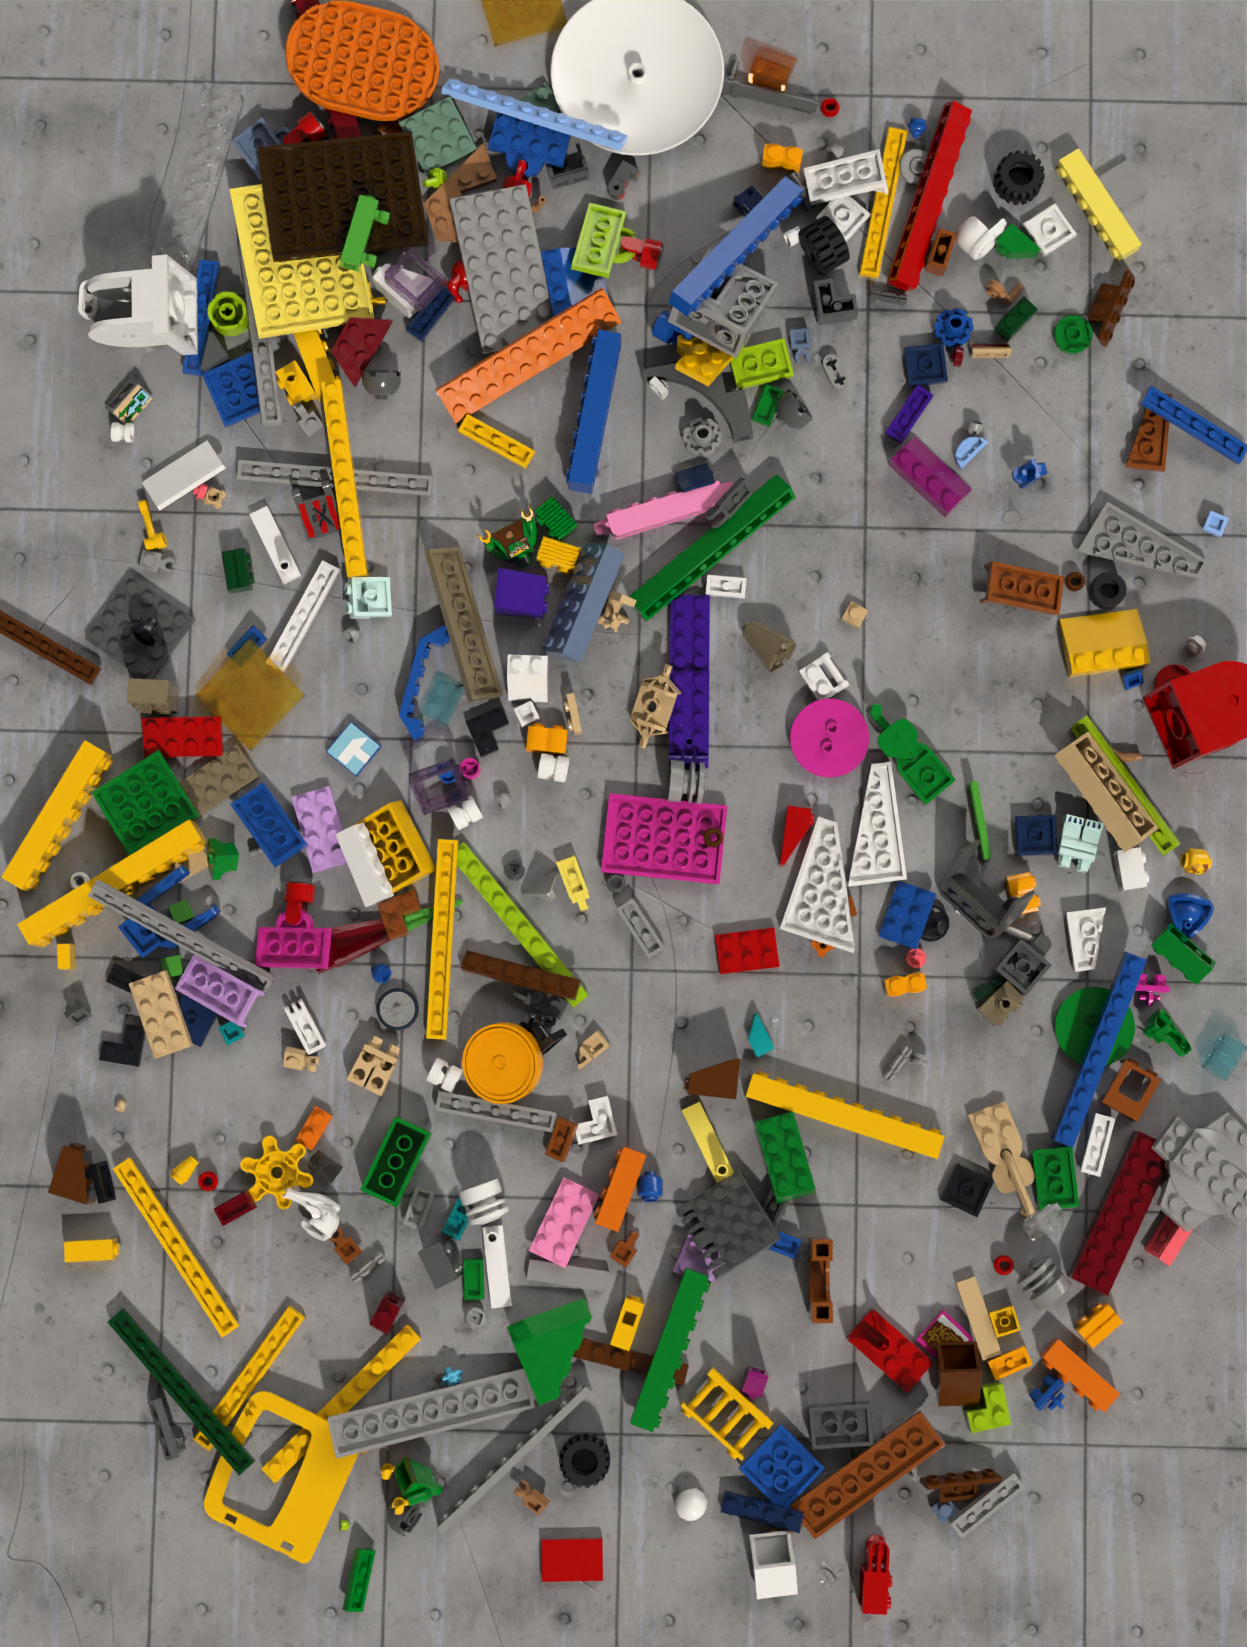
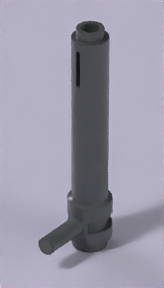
M736 59L732 60L729 75H724L721 95L730 94V97L747 98L810 114L817 111L819 101H816L815 98L744 82L740 78H736L739 61Z

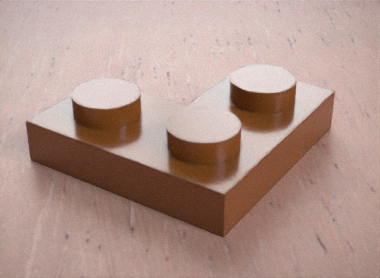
M414 890L376 903L390 941L408 935L403 916L421 910Z

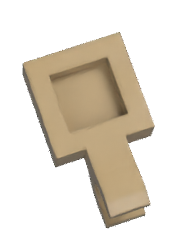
M286 1047L283 1067L301 1071L305 1067L308 1071L316 1072L317 1065H319V1057L307 1056L306 1050Z

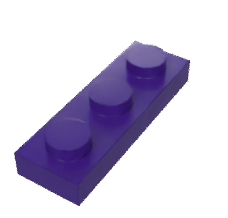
M917 385L885 434L902 444L934 395Z

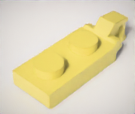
M575 855L556 862L570 900H572L573 904L578 902L581 912L587 910L588 906L585 899L589 898V892Z

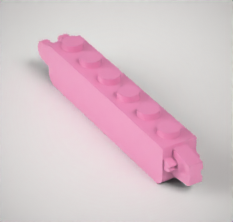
M718 480L714 484L688 492L676 493V491H672L659 499L652 497L647 499L646 503L640 505L639 503H633L628 505L627 509H613L609 511L605 519L593 524L596 536L612 535V538L618 540L706 513L711 507L715 506L717 501L734 483L726 482L719 484Z

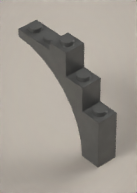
M669 361L664 363L663 366L657 367L656 365H648L645 369H642L643 382H649L655 376L658 380L662 379L665 382L683 385L703 395L722 414L730 429L733 443L753 439L754 434L745 389L734 388L726 393L722 372L708 387L676 370L675 361Z

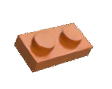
M315 1106L295 1141L313 1151L333 1115Z

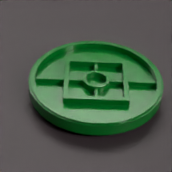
M1088 987L1077 990L1070 994L1057 1010L1054 1021L1057 1043L1065 1055L1078 1064L1082 1060L1109 991L1108 989ZM1128 1007L1106 1065H1110L1123 1057L1133 1042L1135 1022L1130 1007Z

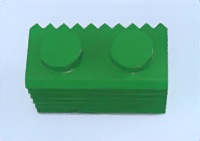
M550 496L534 510L536 515L534 519L540 526L545 525L548 529L546 533L551 539H557V541L562 542L577 529L576 522L553 496Z

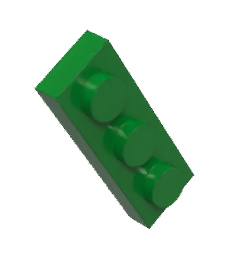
M355 1548L342 1610L346 1612H363L376 1550L372 1548Z

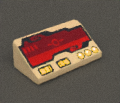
M977 343L970 345V358H1008L1012 353V348L1008 343Z

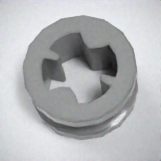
M912 1052L913 1059H910V1062L927 1067L926 1061L930 1057Z

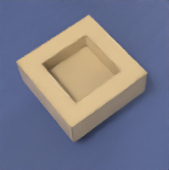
M851 601L841 620L859 629L868 610Z

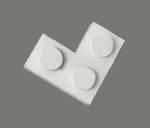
M608 1096L589 1100L593 1120L578 1124L576 1130L578 1145L617 1135Z

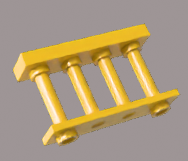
M711 1367L707 1371L709 1376L708 1382L689 1404H686L683 1400L680 1402L681 1412L689 1419L691 1416L695 1418L728 1448L726 1452L733 1459L736 1460L738 1457L742 1461L744 1455L740 1452L741 1449L760 1428L765 1426L769 1430L774 1423L725 1377ZM719 1385L725 1390L723 1392L724 1395L707 1415L702 1418L694 1410L709 1392ZM735 1399L740 1404L738 1406L739 1409L719 1432L710 1425L711 1421L729 1401ZM750 1413L755 1417L754 1423L733 1446L725 1439L726 1435L745 1414Z

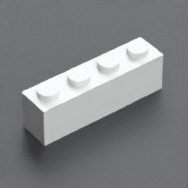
M356 824L336 833V838L365 907L393 897L392 886L387 880L384 867L380 863L377 850L372 844L365 824Z

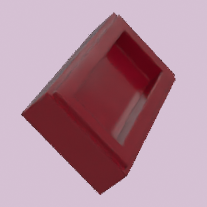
M246 1190L215 1207L214 1211L222 1226H225L254 1210L257 1206L249 1190Z

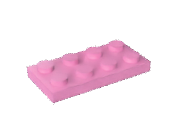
M564 1177L529 1251L565 1268L600 1194Z

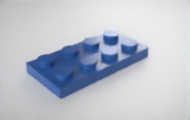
M264 782L230 804L274 868L308 846Z

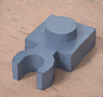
M809 328L790 330L791 351L797 350L795 363H799V356H804L806 363H808L810 355L806 349H811Z

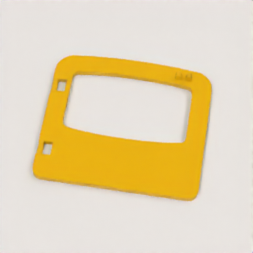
M259 1391L249 1399L232 1433L244 1446L263 1410H269L309 1430L312 1435L294 1485L273 1524L266 1526L224 1505L223 1498L233 1468L221 1455L204 1499V1509L213 1520L221 1524L223 1523L305 1564L312 1559L359 1453L336 1458L327 1419L272 1392ZM227 1513L237 1517L236 1523L225 1519ZM283 1541L293 1545L292 1551L281 1547Z

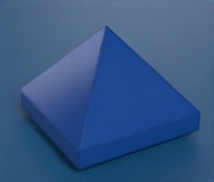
M1141 668L1127 671L1122 675L1125 690L1144 683Z

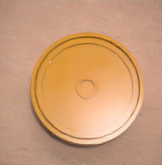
M498 1022L479 1029L470 1037L464 1048L462 1068L465 1079L474 1093L488 1102L507 1104L522 1099L534 1090L542 1075L543 1056L538 1042L529 1031L514 1023Z

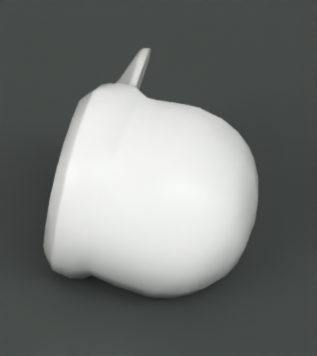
M975 216L969 217L958 227L956 243L971 259L979 260L994 247L995 240L1004 232L1007 222L1003 218L989 230Z

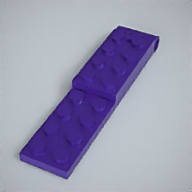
M678 595L670 602V666H673L670 680L679 689L681 694L677 695L669 719V765L670 760L684 761L685 768H689L691 762H695V768H698L699 762L705 763V769H708L710 595ZM690 740L692 743L687 744L686 741Z

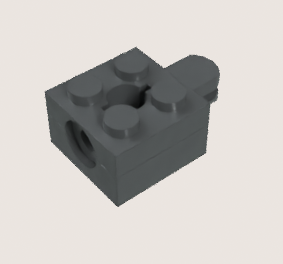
M1045 935L1035 936L1029 944L1022 939L1017 940L992 970L1004 981H1008L1022 996L1027 995L1052 965L1043 958L1051 948V940Z

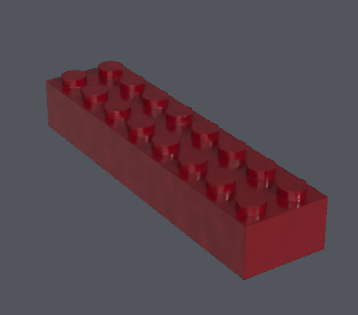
M1140 1131L1133 1132L1067 1275L1107 1296L1166 1171L1165 1160L1151 1148L1157 1139Z

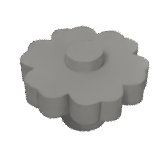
M699 417L691 420L689 427L684 429L682 440L683 443L687 444V452L695 457L701 454L702 457L707 458L709 455H714L716 448L721 446L722 433L718 431V424L713 422V420L707 419L704 421Z

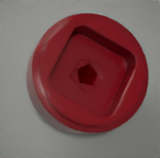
M956 346V349L951 353L950 359L953 361V366H961L964 355L963 347Z

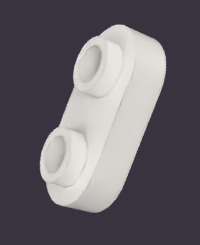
M85 280L79 287L78 311L84 319L91 320L99 313L100 298L93 294H88L89 280ZM88 308H92L90 313L86 312Z

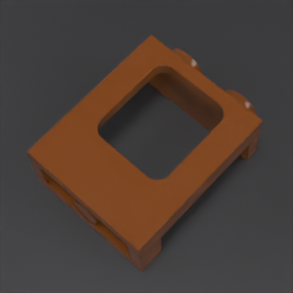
M1129 1058V1060H1122L1120 1062L1122 1064L1099 1102L1130 1120L1138 1122L1161 1079L1156 1077V1072L1148 1068L1146 1071L1139 1067L1140 1063ZM1130 1069L1150 1080L1139 1102H1135L1119 1092V1088Z

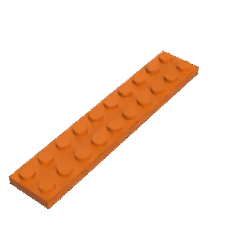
M600 288L435 390L456 424L463 420L467 414H473L591 342L593 335L597 336L598 329L609 331L622 323L606 292L603 288Z

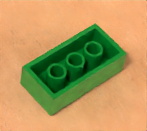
M794 1112L756 1121L755 1129L776 1204L814 1194L816 1188Z
M395 1116L360 1190L398 1207L433 1133L399 1116Z

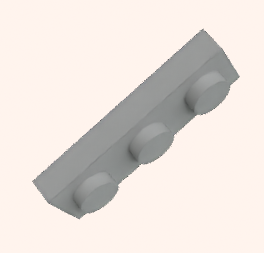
M633 898L616 909L648 959L665 949Z

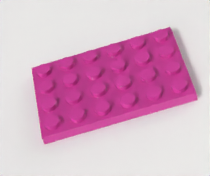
M609 793L601 872L719 885L727 806L707 803L696 804L695 802L688 803L687 801L670 802L667 799ZM717 828L722 832L723 841L721 845L711 848L704 843L703 836L707 829ZM712 834L709 836V839L716 841L717 836Z

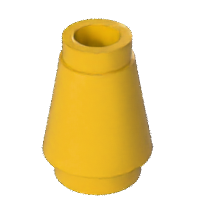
M189 1156L172 1169L173 1172L170 1176L182 1186L184 1182L187 1183L199 1163L192 1156Z

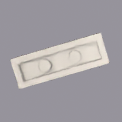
M1094 1113L1080 1172L1098 1177L1101 1176L1115 1118Z

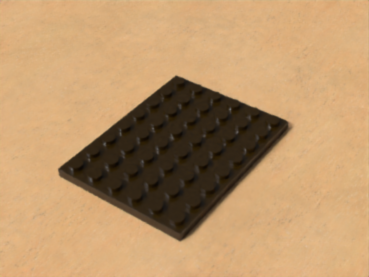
M412 131L257 147L273 262L342 255L360 195L373 196L376 200H379L378 210L390 213L387 225L374 220L365 253L429 245Z

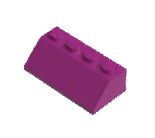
M916 437L904 445L890 460L889 466L945 518L972 491V488Z

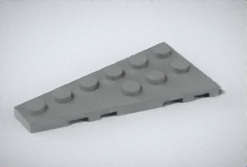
M1106 502L1077 550V553L1193 579H1199L1209 562L1109 502Z

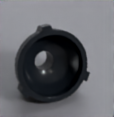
M148 618L147 621H139L130 628V632L141 643L153 647L158 638L156 630L158 622L154 618Z

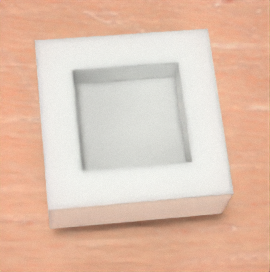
M654 376L649 381V387L663 400L668 396V385L664 380H658Z
M532 701L514 708L522 727L540 719Z

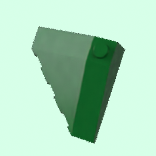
M585 1298L507 1326L512 1343L539 1406L559 1398L562 1391L559 1389L563 1378H567L573 1363L570 1361L575 1350L578 1351L584 1338L582 1333L586 1323L590 1324L592 1319Z

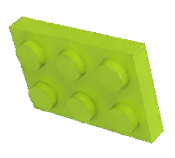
M785 338L745 347L738 357L733 358L730 362L736 388H740V390L794 377Z

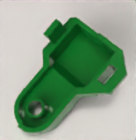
M1165 1009L1157 1010L1147 1019L1144 1033L1149 1039L1153 1038L1157 1043H1167L1180 1057H1184L1188 1052L1192 1051L1190 1043L1176 1028L1172 1017Z

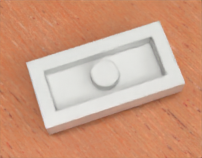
M707 575L706 595L745 599L747 578Z

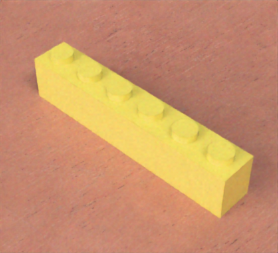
M1078 148L1060 159L1056 166L1057 174L1067 183L1068 191L1075 195L1079 208L1086 212L1088 221L1097 229L1100 240L1109 247L1110 255L1120 262L1138 251L1142 245L1080 149Z

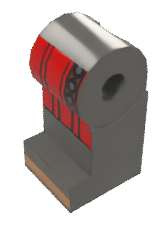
M623 160L609 182L608 193L610 198L613 200L622 199L631 179L637 181L639 178L640 169Z

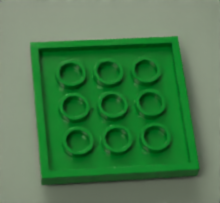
M159 750L91 792L129 856L187 820L194 821L200 817Z

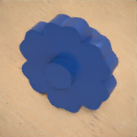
M953 308L952 311L945 309L937 316V323L933 327L934 335L937 339H941V343L949 348H953L956 344L963 346L970 340V333L974 329L972 318L966 317V312L959 308Z

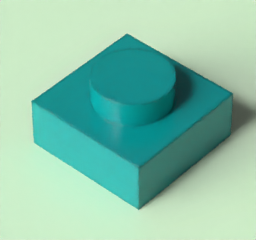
M231 1021L218 1028L227 1046L246 1037L242 1027Z

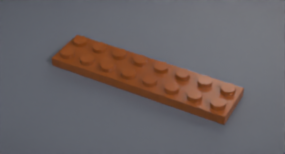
M920 1410L874 1443L873 1446L864 1450L791 1503L790 1507L805 1511L802 1523L813 1538L816 1539L936 1453L946 1443Z

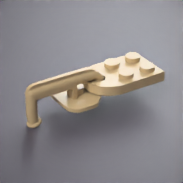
M1000 1102L968 1115L967 1117L983 1155L990 1163L996 1165L992 1178L997 1189L1004 1194L1017 1191L1023 1205L1021 1214L1024 1217L1033 1215L1035 1209L1025 1187L1033 1183L1035 1174L1030 1162L1019 1157L1022 1152V1140L1006 1102Z

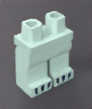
M1066 814L1063 817L1058 842V866L1069 868L1071 859L1078 861L1076 871L1086 873L1090 864L1095 860L1104 823L1089 819L1084 821V818Z

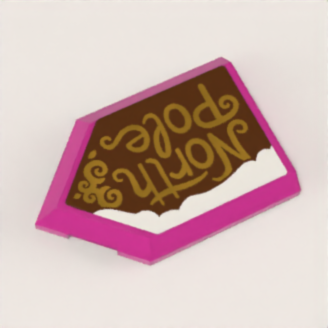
M942 1310L920 1333L916 1340L936 1358V1342L973 1341V1337L949 1314Z

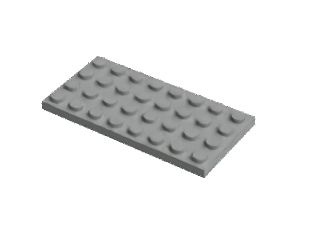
M526 184L449 199L482 355L499 351L554 317Z

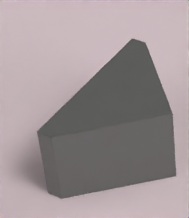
M209 332L201 364V371L203 373L231 361L213 332Z

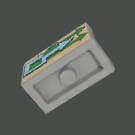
M130 379L105 408L125 425L126 423H132L153 400V397L137 382Z

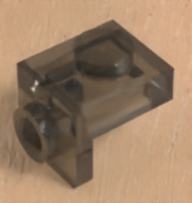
M320 1150L311 1156L307 1165L312 1172L331 1184L343 1168L341 1164L326 1156Z

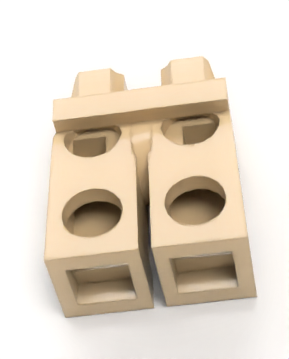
M373 1036L368 1045H364L346 1080L383 1097L399 1061L397 1057L400 1048L390 1044L386 1053L379 1051L384 1040Z

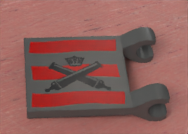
M329 479L322 481L325 494L303 501L299 488L291 491L307 541L341 531L338 506Z

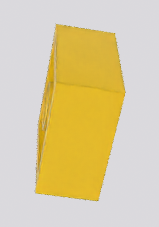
M57 944L58 969L76 970L74 944Z
M1013 1305L988 1312L997 1338L1021 1330Z

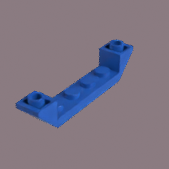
M445 625L419 639L399 712L400 718L415 742H418L419 738H423L425 727L421 720L409 718V715H413L415 710L413 700L415 696L418 697L419 678L424 676L426 666H423L424 660L429 658L431 647L428 646L444 648L445 643L449 644L450 638Z

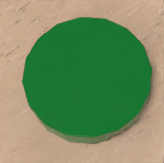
M1069 315L1062 318L1057 323L1053 332L1056 346L1067 354L1083 352L1090 345L1093 338V330L1090 323L1078 315Z

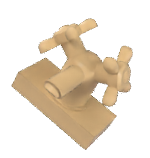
M610 590L603 613L601 612L597 624H602L604 629L611 627L614 632H617L620 623L626 625L629 623L628 617L619 613L621 606L625 604L634 607L637 600Z

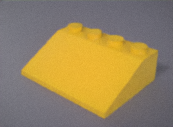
M1137 609L1059 619L1068 677L1142 668L1150 664L1148 645Z
M402 800L390 802L356 823H364L368 829L372 844L377 850V856L384 867L387 880L392 886L393 894L436 871V867Z

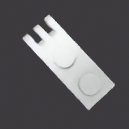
M301 998L298 1000L301 1008L298 1009L296 1003L293 1002L291 1006L294 1012L291 1013L288 1006L284 1007V1010L307 1054L311 1055L327 1045Z

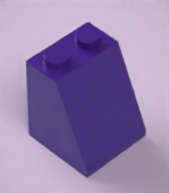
M498 568L494 603L496 614L543 619V613L547 614L548 610L545 594H549L550 583H547L545 576Z

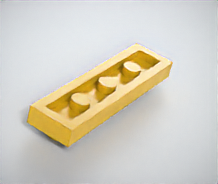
M469 414L466 415L458 429V433L524 469H527L535 455V451Z

